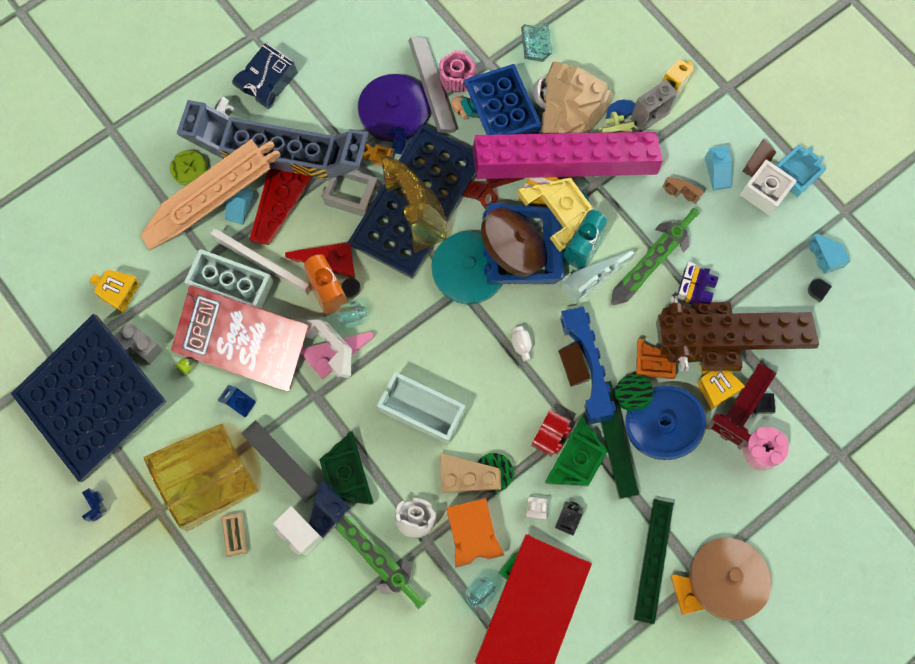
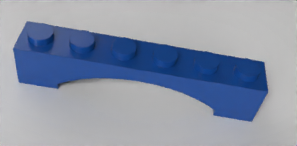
M584 307L561 311L560 320L564 335H569L579 344L591 373V396L589 400L585 401L584 405L588 423L590 425L612 420L614 413H616L614 402L610 401L609 398L611 394L610 386L604 380L606 375L605 369L599 362V348H595L594 345L595 333L589 327L591 323L589 313H585Z

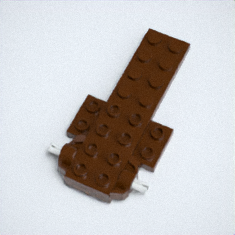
M671 296V304L663 308L662 315H658L656 321L660 354L665 355L670 363H680L681 371L683 372L684 369L685 371L689 370L688 363L701 362L702 371H741L743 365L740 350L817 349L819 346L812 312L733 313L731 302L692 303V308H687L678 303L677 296L675 298Z

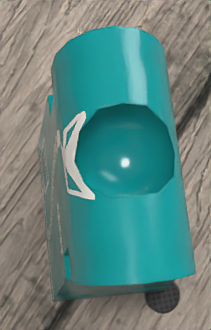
M589 210L566 246L563 254L564 262L579 270L589 265L602 243L604 228L607 224V219L601 212Z

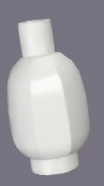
M523 326L513 328L511 341L514 350L522 356L523 362L530 361L529 352L532 344L529 332L524 330Z

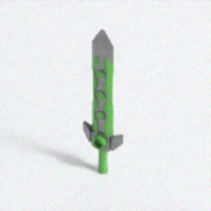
M692 208L680 224L670 221L660 223L655 228L656 231L665 233L662 234L645 256L613 289L612 305L628 302L679 243L683 253L688 249L689 235H687L685 228L700 214L696 208Z
M347 512L334 528L347 539L375 572L387 582V584L376 585V588L381 593L388 594L403 591L415 604L416 608L420 609L426 602L408 585L412 576L411 563L404 558L401 570L395 561L360 527L359 523Z

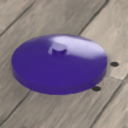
M387 74L372 80L362 90L358 100V114L363 127L372 136L388 142H399L413 137L420 125L427 123L430 113V106L422 85L411 77L401 74Z

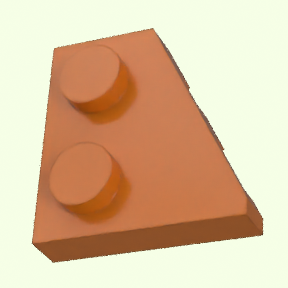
M637 340L636 375L675 379L676 363H670L665 355L660 354V349L655 346L653 348L644 343V340Z

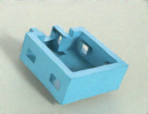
M798 145L776 165L797 180L790 189V192L797 198L826 170L821 164L825 158L822 156L818 158L812 152V147L805 150L802 146Z

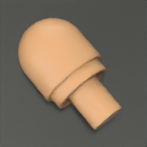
M460 96L454 97L451 101L453 110L456 114L461 115L463 119H468L469 117H467L460 103L463 98Z

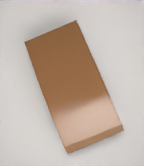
M667 177L662 186L669 195L677 198L682 193L686 200L694 204L700 200L704 193L698 187L672 177Z

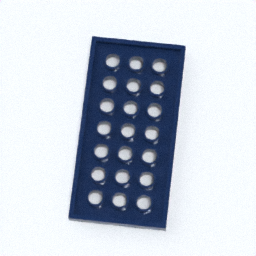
M421 124L347 243L356 250L413 279L476 175L473 150ZM425 145L433 146L431 151H425L423 148ZM441 153H447L449 155V158L441 159L439 155ZM417 159H422L424 164L417 166L414 162ZM457 161H463L465 163V166L459 168L455 165V163ZM437 167L440 169V172L433 174L430 170ZM407 174L415 175V179L412 181L407 180L405 177ZM452 175L456 177V181L448 182L446 178ZM424 182H429L431 187L424 189L421 185ZM403 188L406 190V193L398 195L396 191ZM440 190H445L448 193L445 197L437 195ZM414 197H420L422 198V202L419 204H415L412 202V199ZM390 203H394L397 205V208L395 210H388L387 206ZM436 205L439 209L436 212H430L428 207ZM409 211L413 213V217L406 219L403 217V214ZM381 218L388 220L387 224L383 226L377 222ZM422 220H427L429 222V225L427 227H421L419 225V222ZM398 226L404 229L401 234H396L393 230ZM371 233H376L379 237L377 240L371 241L368 239V236ZM418 235L420 240L413 243L410 241V237ZM387 242H393L395 244V246L392 249H386L384 247L385 243ZM408 250L411 255L408 258H403L400 255L401 252Z

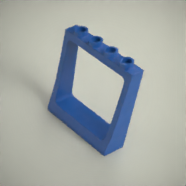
M489 203L485 207L486 211L483 213L482 220L492 210L497 208H507L524 217L542 219L543 239L546 249L545 274L521 277L517 275H500L497 262L491 257L485 247L483 256L487 257V264L484 266V275H487V284H556L564 279L563 250L559 252L550 239L552 235L562 228L549 207Z

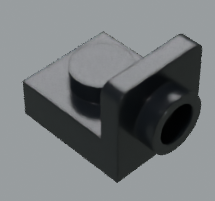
M565 501L555 528L574 536L583 514V508L576 502Z

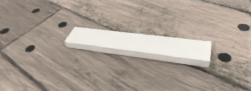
M217 229L211 232L214 241L305 295H308L311 291L307 282Z

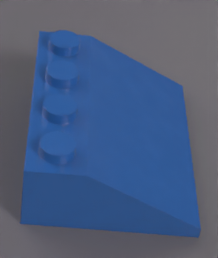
M515 64L464 79L465 86L486 135L540 133V120Z

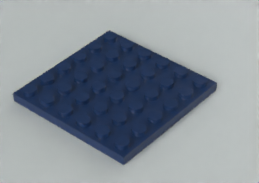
M92 314L11 393L78 482H83L167 402L96 314Z

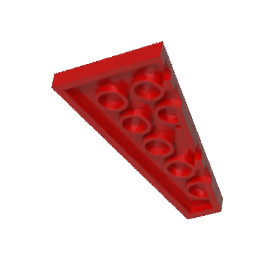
M271 168L268 170L250 235L251 242L270 245L314 176Z

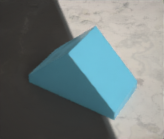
M243 188L229 198L226 203L225 220L243 225L255 191Z

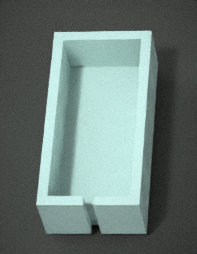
M394 372L387 385L388 392L384 391L377 404L378 411L448 445L465 412L466 405Z

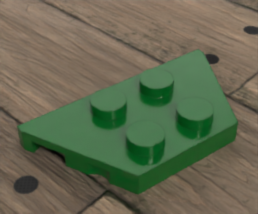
M581 416L544 483L589 486L607 450L599 442L594 431L587 425L584 417Z

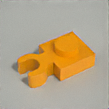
M366 144L364 150L367 151L363 152L362 159H369L372 164L387 167L394 152L393 149L376 144L374 148H371L369 144Z

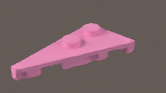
M372 332L343 338V340L351 347L353 355L371 341L374 335ZM330 342L302 348L301 355L322 379L332 372V367L328 362L337 354L329 346Z

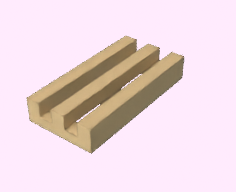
M243 513L221 516L226 556L247 554ZM235 518H238L241 550H239ZM229 519L231 520L234 551H231L227 523Z

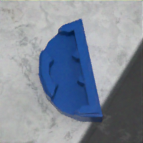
M624 99L615 101L607 109L606 119L611 118V112H616L618 116L623 115L624 118L631 116L635 103Z

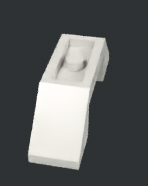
M297 320L309 325L306 334L307 338L313 339L319 334L324 340H328L331 343L329 346L337 353L328 362L332 367L331 371L338 378L344 377L348 379L351 376V347L329 323L322 320Z

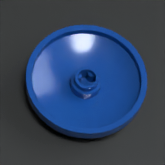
M675 386L653 387L654 398L648 407L640 411H627L625 423L628 437L638 451L650 458L674 460L684 457L695 450L704 437L706 430L704 409L694 395L682 388Z

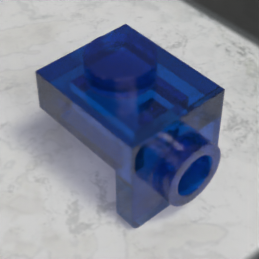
M88 488L82 494L90 505L91 510L82 515V518L88 522H94L103 516L102 513L107 510L102 503L104 498L100 492Z

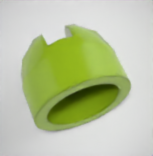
M186 358L181 359L175 364L177 369L184 375L190 373L193 368L192 362L187 364L189 359Z

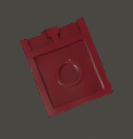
M759 363L727 415H718L716 413L706 429L713 430L721 435L722 439L729 440L741 450L752 436L748 433L749 430L743 426L777 373Z

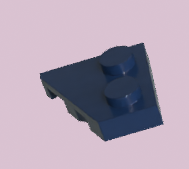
M325 481L319 484L309 525L322 538L326 537L351 509Z

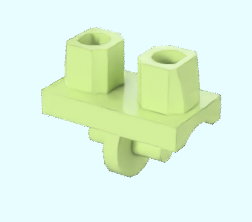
M611 112V118L605 119L606 124L612 123V126L599 128L598 132H632V127H635L634 122L619 124V121H624V116H618L616 112Z

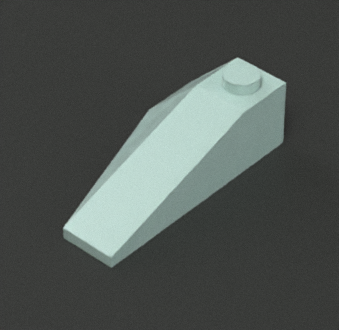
M631 250L577 270L573 274H567L562 279L561 289L576 305L632 260L634 252Z

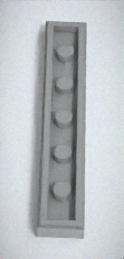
M410 37L408 41L438 133H453L456 127L427 39L424 37Z

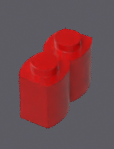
M549 410L531 446L550 457L554 453L558 454L563 445L560 443L562 436L567 437L572 428L569 426L570 420Z

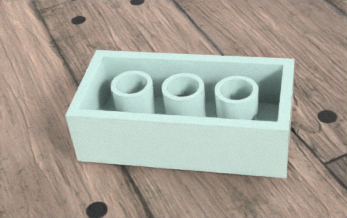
M200 249L184 283L187 288H189V285H193L262 309L272 287L273 280L270 274Z

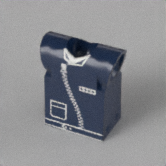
M265 42L247 64L245 70L235 75L232 84L245 94L254 96L258 103L270 109L276 96L284 90L298 72L293 60Z

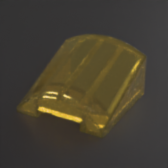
M382 156L381 160L387 192L401 187L408 202V206L404 207V213L411 228L414 252L445 241L447 235L446 218L442 205L435 193L406 165L392 157Z
M222 423L143 457L150 475L179 528L187 532L259 492Z

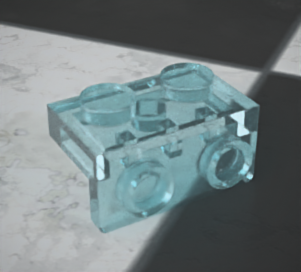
M544 22L540 27L527 24L521 27L525 59L544 62L552 54L548 23Z

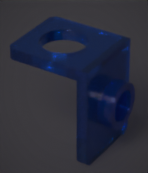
M231 385L226 387L218 399L220 403L229 406L243 417H247L256 403L255 400L240 389Z

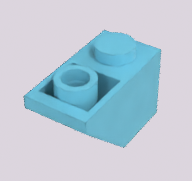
M820 234L813 235L808 241L809 249L814 253L817 259V266L822 270L823 274L844 268L850 262L843 244Z

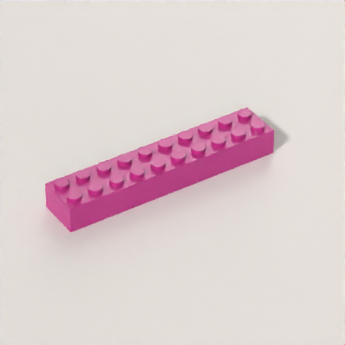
M656 132L475 135L472 149L476 179L658 175L663 162Z

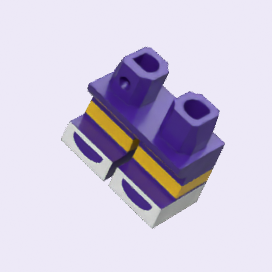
M688 262L677 292L678 301L689 304L700 302L710 304L714 293L705 291V286L715 288L718 277L710 274V269H701L696 267V264Z

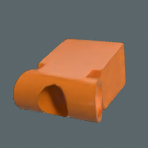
M314 255L307 259L304 269L307 272L308 284L325 316L349 305L344 291L326 258L323 255Z
M486 498L446 508L455 545V568L469 565L477 557H484L489 560L504 556L502 548L495 537Z

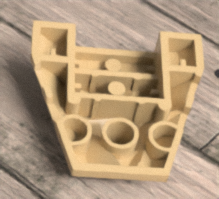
M552 62L545 84H547V95H544L546 107L542 116L541 134L589 133L607 112L613 94L611 90L607 89L608 84L578 66L570 67L564 63Z

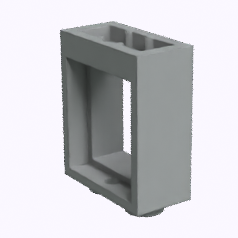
M664 80L637 99L630 120L634 122V125L640 132L645 131L670 114L678 92L667 80Z
M356 171L340 175V177L367 185L360 204L331 196L339 176L328 179L329 183L327 187L323 188L321 195L324 204L363 217L374 199L378 188V179Z

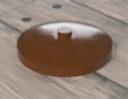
M497 208L492 210L483 219L481 224L483 243L491 257L503 269L517 276L529 277L537 273L544 266L546 261L545 245L536 228L524 216L507 208Z

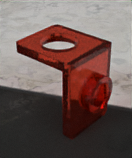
M475 181L470 183L463 195L466 198L478 200L484 208L488 205L485 202L487 194L491 195L490 203H495L498 199V196L488 184Z

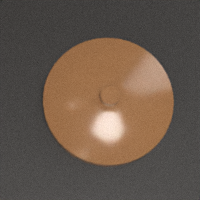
M719 538L708 542L695 554L689 569L690 586L696 600L708 613L722 620L741 621L748 619L761 611L769 599L772 585L769 568L759 552L741 540Z

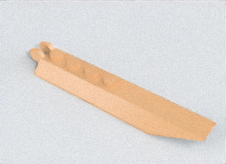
M250 139L163 202L141 233V237L148 249L151 250L181 234L270 170L269 163L276 161L280 157V153L273 151L265 157L263 154L270 152L274 148L273 142L269 141L258 148L253 140Z

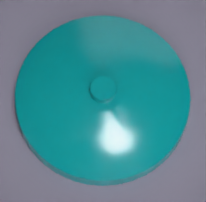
M466 231L453 234L437 247L433 255L432 277L434 283L444 296L454 302L461 304L484 302L493 297L503 285L487 284V275H484L487 257L483 256L485 245L481 233ZM498 264V273L506 275V270Z

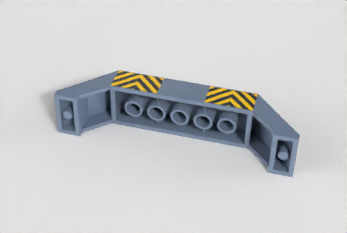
M187 100L177 130L178 136L222 159L226 158L250 139L253 140L258 148L270 141L275 146L270 152L263 154L264 157L273 151L280 153V157L276 161L269 163L271 169L325 179H332L359 169L368 138V132L349 129V132L332 136L231 118L207 106L206 103Z

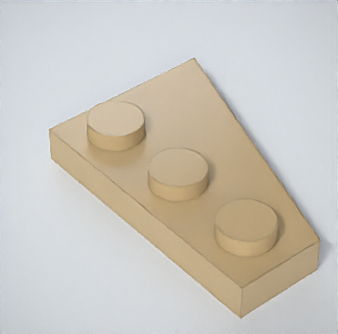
M440 453L442 493L501 490V470L499 468Z

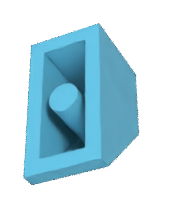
M728 146L709 148L705 156V162L713 191L731 188L732 161Z

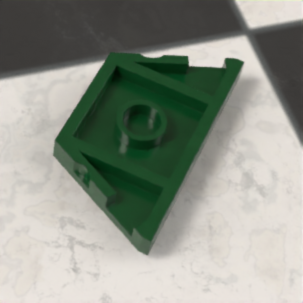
M349 431L347 436L339 443H336L328 453L319 459L324 479L343 501L373 505L374 502L353 431Z

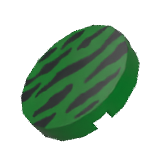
M632 374L625 376L617 383L614 394L621 408L627 411H640L651 404L654 398V389L652 383L646 377Z
M489 453L479 459L477 463L501 470V490H487V492L497 493L507 489L514 476L510 460L498 453Z

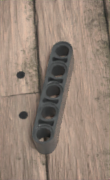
M256 420L241 433L305 502L317 493L319 486Z

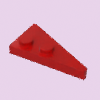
M348 243L285 252L286 258L298 263H305L307 259L314 255H323L333 273H341L349 276V278H355L351 246Z

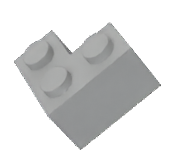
M130 321L114 336L131 358L137 353L149 364L163 351L155 341Z

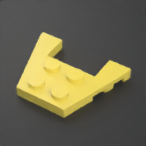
M571 178L552 181L544 185L538 184L526 189L521 188L516 192L526 206L541 197L563 226V229L550 237L559 252L566 247L586 213L593 208Z

